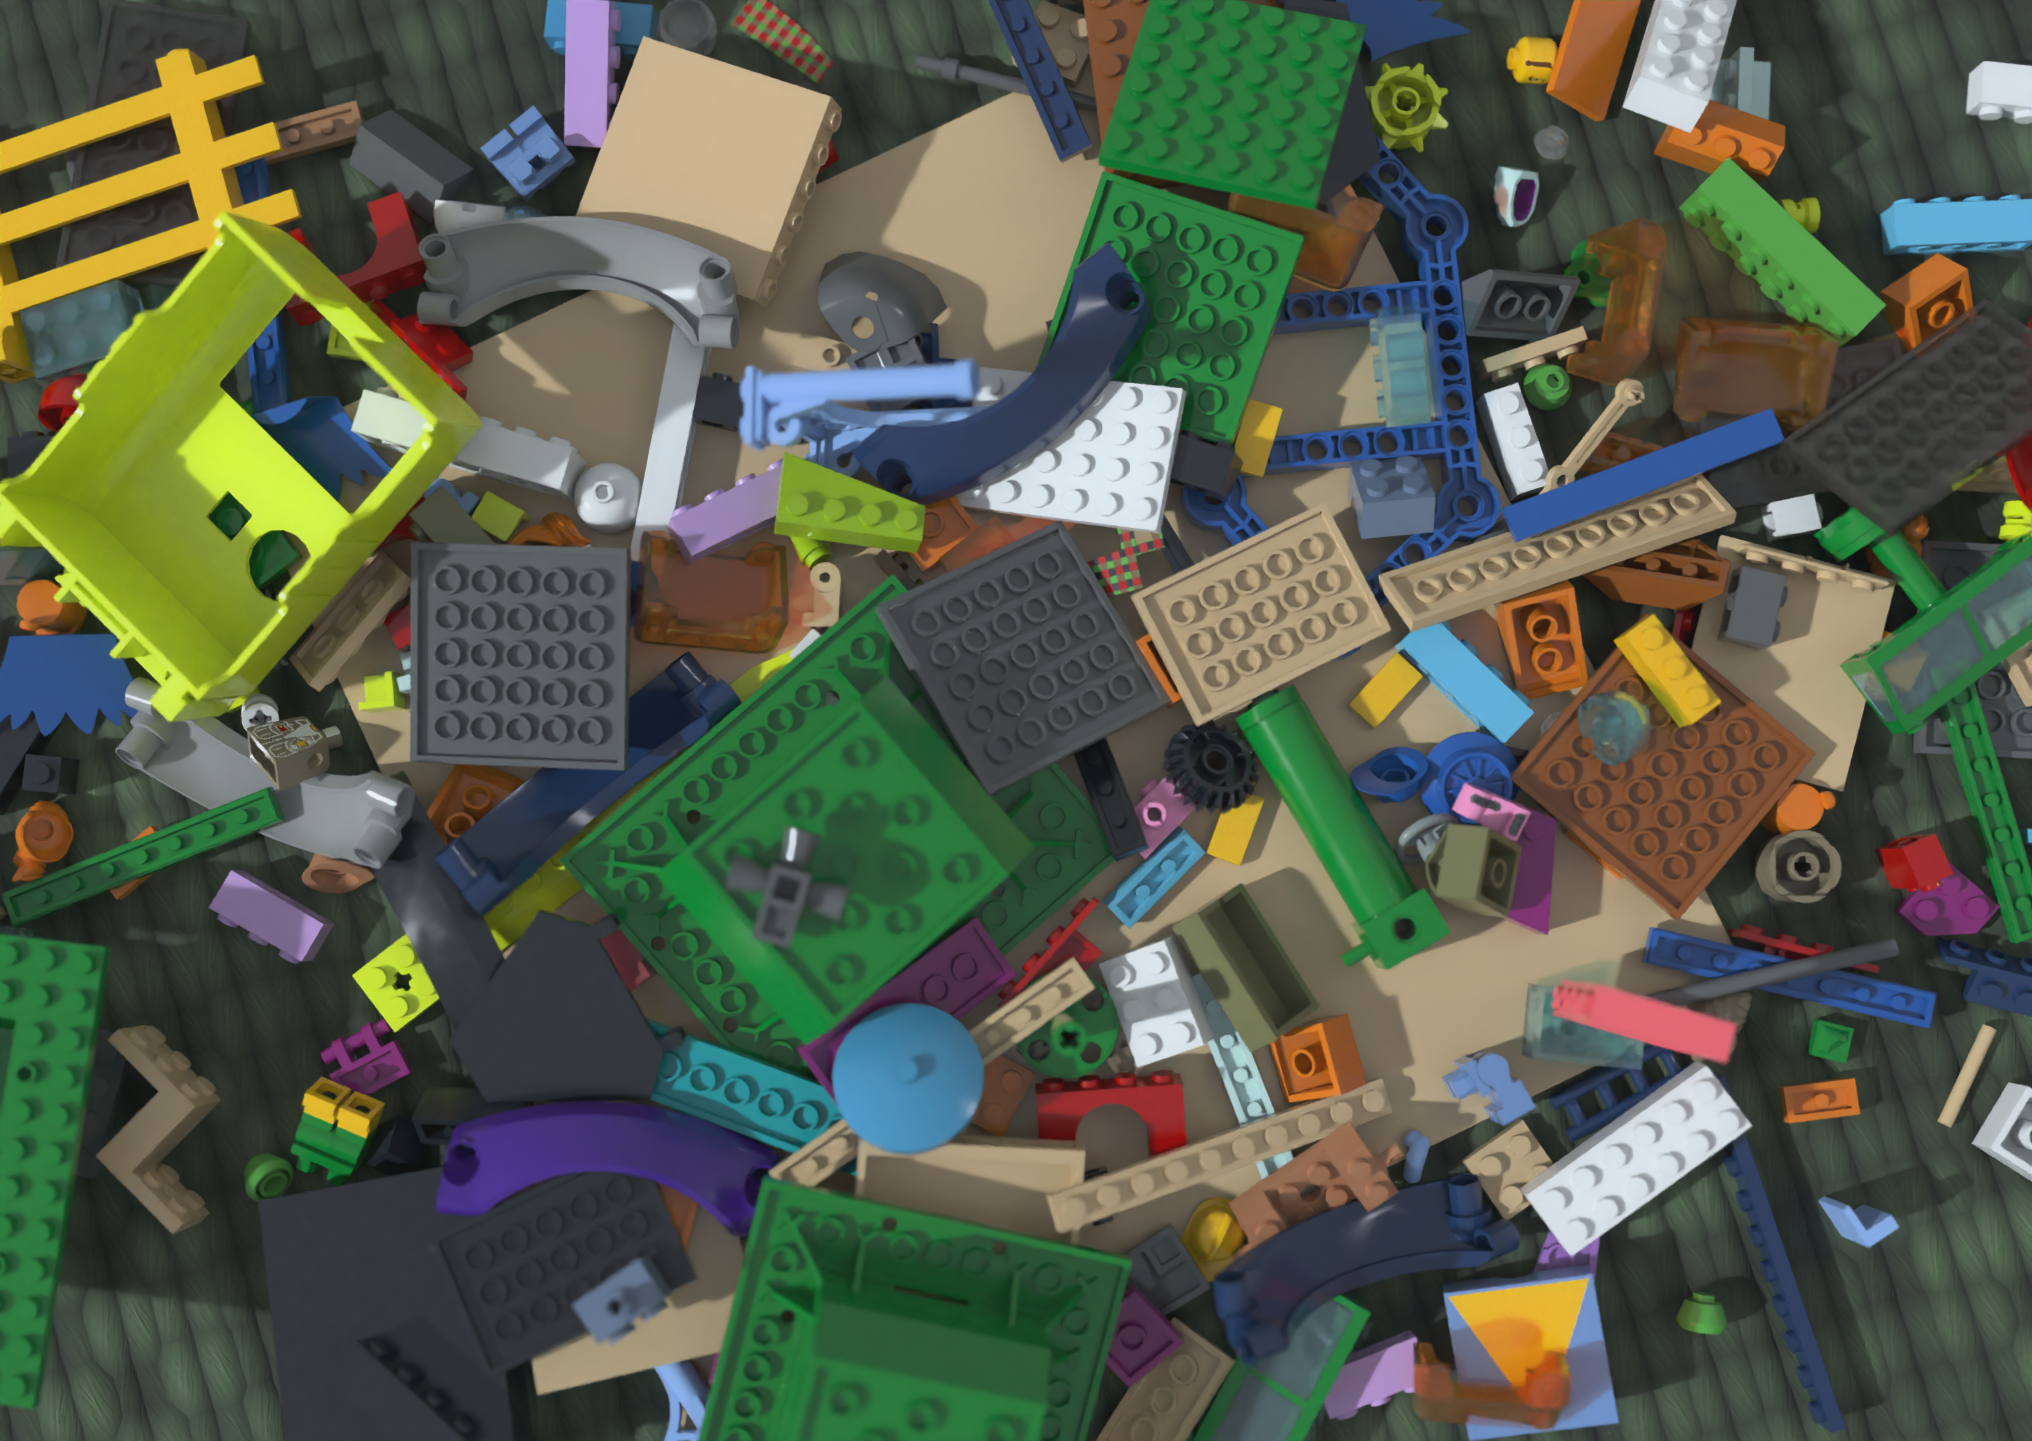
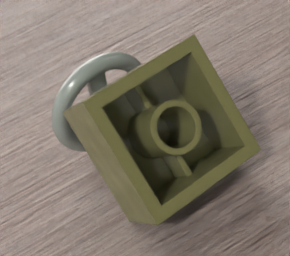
M1435 813L1423 817L1410 825L1399 836L1394 846V852L1402 864H1426L1428 883L1435 896L1469 914L1509 918L1522 850L1520 845L1490 827L1459 825L1457 818L1448 813ZM1435 825L1432 829L1417 835L1422 830ZM1415 846L1419 853L1406 854L1405 848Z

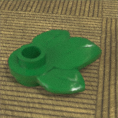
M1587 239L1571 251L1570 266L1564 270L1562 275L1578 276L1582 281V284L1579 283L1573 298H1585L1593 306L1604 308L1617 302L1615 292L1611 286L1622 277L1624 264L1613 255H1600L1595 240Z

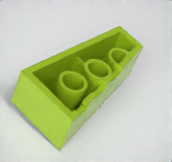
M787 452L784 453L781 465L774 534L917 553L923 537L925 506Z

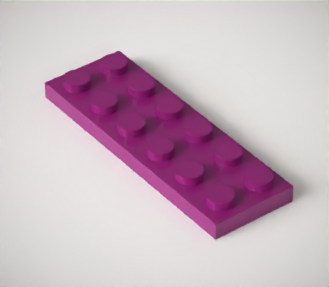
M971 916L899 970L835 1027L807 1045L802 1043L796 1050L838 1107L833 1089V1068L836 1055L851 1029L866 1016L891 1005L914 1003L940 1009L956 1020H959L1013 979L1016 974L977 917Z

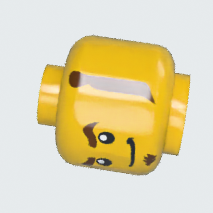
M1524 36L1518 41L1515 48H1510L1507 56V68L1512 70L1514 79L1519 83L1547 84L1556 62L1559 48H1557L1555 41L1551 38Z

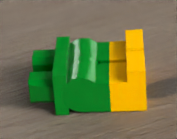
M320 1077L305 1092L302 1103L305 1108L296 1132V1141L293 1143L290 1153L297 1155L296 1169L306 1173H314L321 1165L330 1169L327 1177L329 1183L342 1186L351 1179L352 1175L366 1161L368 1149L385 1103L357 1091L349 1097L350 1088ZM329 1091L336 1094L337 1098L333 1100L323 1096L322 1093ZM356 1106H366L370 1110L369 1114L356 1110Z

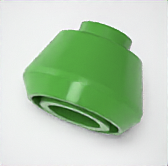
M1546 363L1527 373L1523 384L1524 394L1534 407L1541 410H1555L1564 405L1569 399L1572 391V382L1568 373L1561 366L1554 363Z
M270 1153L253 1157L244 1169L247 1195L255 1201L281 1196L291 1184L293 1177L292 1165L289 1161Z
M1695 1291L1692 1297L1684 1299L1676 1320L1681 1328L1688 1331L1713 1335L1722 1334L1728 1327L1722 1303L1715 1301L1716 1295Z

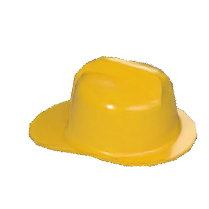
M1222 1197L1209 1198L1199 1204L1181 1237L1182 1242L1208 1282L1213 1281V1276L1216 1273L1222 1271L1234 1261L1231 1254L1241 1248L1246 1236L1229 1205V1202L1232 1200Z

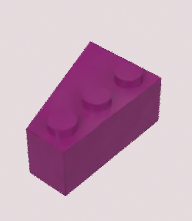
M1526 807L1531 814L1517 842H1515L1522 847L1510 914L1509 918H1500L1534 933L1548 935L1557 820Z

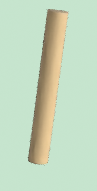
M1982 1024L1937 1122L1952 1128L1997 1032L1996 1029Z

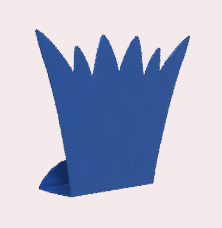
M1326 0L1347 3L1351 22L1366 25V33L1361 50L1369 62L1426 41L1471 33L1469 29L1457 23L1431 17L1433 13L1442 7L1441 3L1434 1Z
M306 397L250 415L335 500H340L341 473L354 483L363 485L364 482L360 470L385 478L392 469L366 440L351 431L353 422L342 407L338 397Z
M70 633L9 636L7 650L0 669V722L11 714V726L15 730L25 722L31 711H33L40 731L44 736H47L58 726L65 712H67L74 724L86 734H91L94 728L98 709H101L103 714L117 726L121 725V710L133 718L138 710L129 707L125 702V692L133 679L124 659H114L110 655V652L118 644L115 634Z

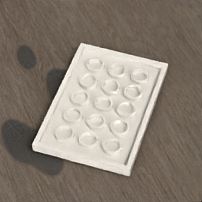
M980 367L979 394L974 399L972 407L994 405L1013 392L1032 372ZM1110 381L1093 403L1064 432L1039 452L1009 471L973 489L955 495V497L965 509L1160 534L1186 391L1183 388Z

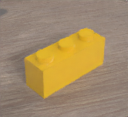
M1654 614L1641 619L1613 640L1679 727L1695 723L1721 703V700Z

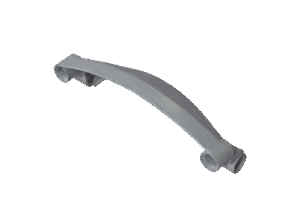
M549 216L494 221L439 234H431L422 239L418 247V251L427 268L424 280L430 291H423L418 299L417 313L419 321L423 324L464 327L502 306L523 298L552 291L585 289L613 292L629 296L650 305L670 318L686 334L694 346L735 349L738 343L739 309L735 299L737 285L729 260L724 256H720L706 248L671 234L607 219Z
M138 677L127 687L125 702L129 707L138 710V712L130 720L133 729L116 748V754L130 766L140 769L187 798L212 810L264 788L273 787L285 821L258 831V833L315 854L380 869L402 840L400 831L412 816L415 791L412 786L375 771L359 776H341L322 772L279 792L250 758L248 739L214 717L169 722L149 702L162 687L161 684Z

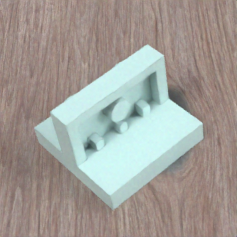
M1739 47L1730 59H1720L1709 100L1769 120L1771 62L1754 61L1753 47Z

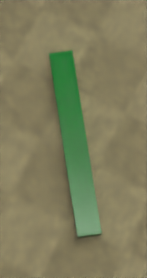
M1967 657L1928 667L1935 694L1970 669ZM1973 682L1942 705L1940 711L2010 943H2019L2032 939V871L1975 682Z
M267 787L1 893L12 926L20 927L281 823L285 819L274 788Z

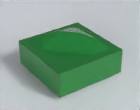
M1814 1019L1807 1054L1846 1064L1854 1029Z

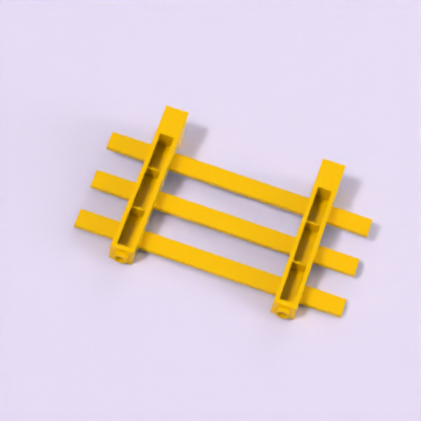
M171 50L167 56L155 60L162 87L0 142V174L171 116L181 152L1 214L0 210V380L14 384L44 374L28 314L29 309L209 250L218 237L219 233L213 227V224L222 211L274 227L302 218L293 189L245 205L243 202L234 167L281 152L283 147L276 123L274 122L225 137L216 100L265 84L257 56L252 55L207 71L205 61L191 50ZM189 183L199 217L198 221L19 281L10 243Z

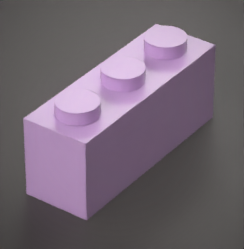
M244 870L230 871L209 906L210 909L219 913L217 916L219 921L233 928H237L238 925L250 931L248 934L250 939L264 946H267L268 943L280 949L278 954L282 958L298 964L299 961H313L335 924Z
M1407 1330L1350 1353L1323 1402L1329 1418L1337 1417L1338 1420H1344L1358 1413L1357 1409L1368 1404L1379 1406L1389 1402L1392 1399L1391 1395L1403 1390L1405 1393H1411L1423 1388L1425 1381L1432 1379L1416 1336L1410 1330ZM1315 1368L1310 1369L1311 1376ZM1321 1375L1317 1376V1378H1316V1380H1315L1316 1383H1317V1381L1319 1380V1378H1320Z

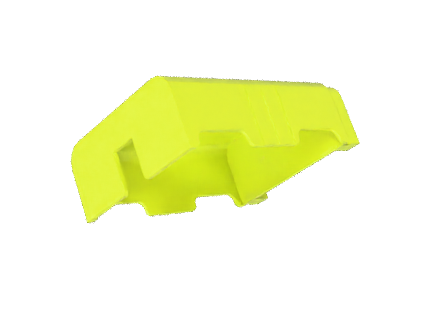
M222 211L214 221L213 227L219 233L216 241L169 299L153 311H143L133 319L135 322L127 332L123 331L110 347L112 351L104 360H100L87 375L89 379L81 388L75 390L73 398L79 402L78 409L30 468L18 477L5 479L0 482V547H45L66 568L63 573H59L55 578L63 587L53 598L58 603L79 602L83 607H88L121 640L110 652V655L114 659L135 658L162 685L149 702L169 722L221 716L239 696L252 693L482 427V422L473 409L304 245L279 228L226 211ZM295 293L310 302L349 340V345L428 421L423 428L421 436L354 514H349L220 387L221 381ZM229 492L252 514L250 520L232 541L209 519V515ZM285 530L295 534L306 544L311 558L278 597L279 601L266 597L255 586L250 575L249 559L253 547L262 536L272 531Z

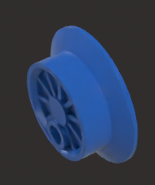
M1480 732L1454 734L1439 742L1426 757L1428 770L1420 780L1419 791L1423 804L1430 814L1448 813L1457 818L1459 825L1485 827L1479 822L1473 821L1452 809L1465 782L1512 801H1515L1519 789L1512 784L1510 775L1517 766L1516 760L1503 743L1490 735Z

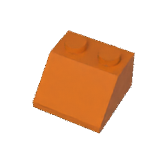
M1939 253L1880 291L1882 301L1886 304L1883 308L1885 319L1917 361L1922 360L1976 323L1968 269Z
M1348 1013L1297 1024L1278 1040L1269 1044L1285 1103L1338 1096L1367 1084Z

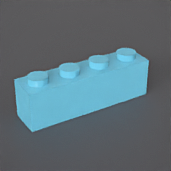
M2008 195L1991 201H1986L1984 196L1969 197L1964 199L1963 202H1951V199L1948 197L1929 200L1928 203H1916L1915 199L1897 200L1881 214L1883 255L2022 251L2032 245V199H2021L2020 195Z
M1447 621L1414 632L1410 630L1394 648L1484 734L1490 735L1505 744L1533 715L1534 712L1528 707L1530 704L1528 698L1517 689L1511 691L1502 682L1504 676L1491 664L1485 666L1476 657L1478 652L1468 641L1464 639L1459 641L1450 632L1452 627Z

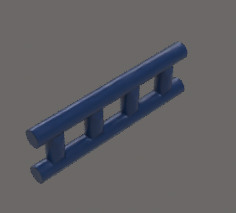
M1648 1044L1548 1097V1100L1554 1110L1564 1105L1568 1110L1575 1125L1565 1131L1573 1143L1614 1121L1693 1063L1682 1068L1673 1050ZM1660 1055L1670 1075L1650 1084L1641 1065ZM1628 1072L1638 1092L1619 1101L1609 1082ZM1597 1089L1606 1108L1587 1118L1578 1098Z

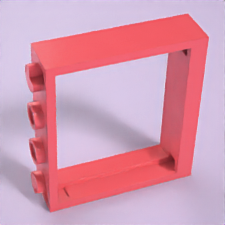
M1561 980L1560 986H1556L1553 990L1552 996H1554L1551 1007L1554 1010L1552 1016L1680 1053L1727 1063L1737 1024L1597 984Z

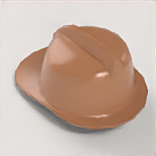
M315 853L309 867L302 874L304 884L309 888L325 893L350 892L374 878L372 871L362 867L360 864L341 861Z

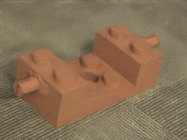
M1350 1121L1346 1122L1229 1202L1235 1217L1249 1241L1248 1244L1231 1254L1233 1259L1236 1260L1245 1252L1276 1233L1316 1214L1349 1203L1356 1197L1368 1213L1398 1193L1397 1188L1389 1178L1386 1167L1402 1156L1404 1157V1154L1398 1145L1394 1143L1377 1155L1369 1149ZM1310 1184L1316 1185L1311 1193L1301 1194V1191Z

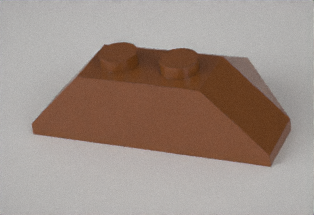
M1686 539L1582 575L1611 600L1686 611L1724 593L1731 561L1725 557L1722 558L1715 550L1700 540Z

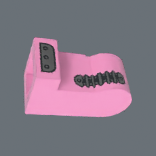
M1467 782L1464 783L1452 807L1457 813L1479 822L1482 826L1490 827L1517 842L1531 814L1522 804Z

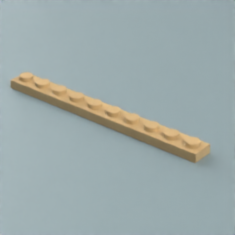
M1074 957L1064 962L968 1030L979 1049L983 1067L1095 988ZM843 1118L770 1169L769 1174L773 1178L815 1186L857 1156L859 1137L851 1130Z
M1373 1078L1366 1081V1085L1345 1094L1311 1100L1047 1194L1046 1197L1056 1230L1060 1233L1320 1140L1348 1121L1355 1127L1389 1115L1393 1111L1383 1078Z

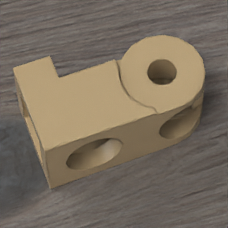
M822 562L813 567L809 576L810 583L814 589L813 612H803L802 627L805 631L814 629L815 631L826 632L841 619L842 576L835 565Z

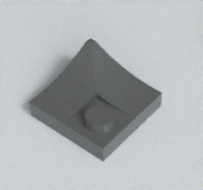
M915 336L904 343L874 351H858L846 357L850 369L928 365ZM929 397L866 401L871 411L909 410Z
M1171 1223L1123 1253V1255L1130 1256L1132 1259L1125 1287L1126 1291L1135 1285L1163 1315L1172 1312L1211 1288Z

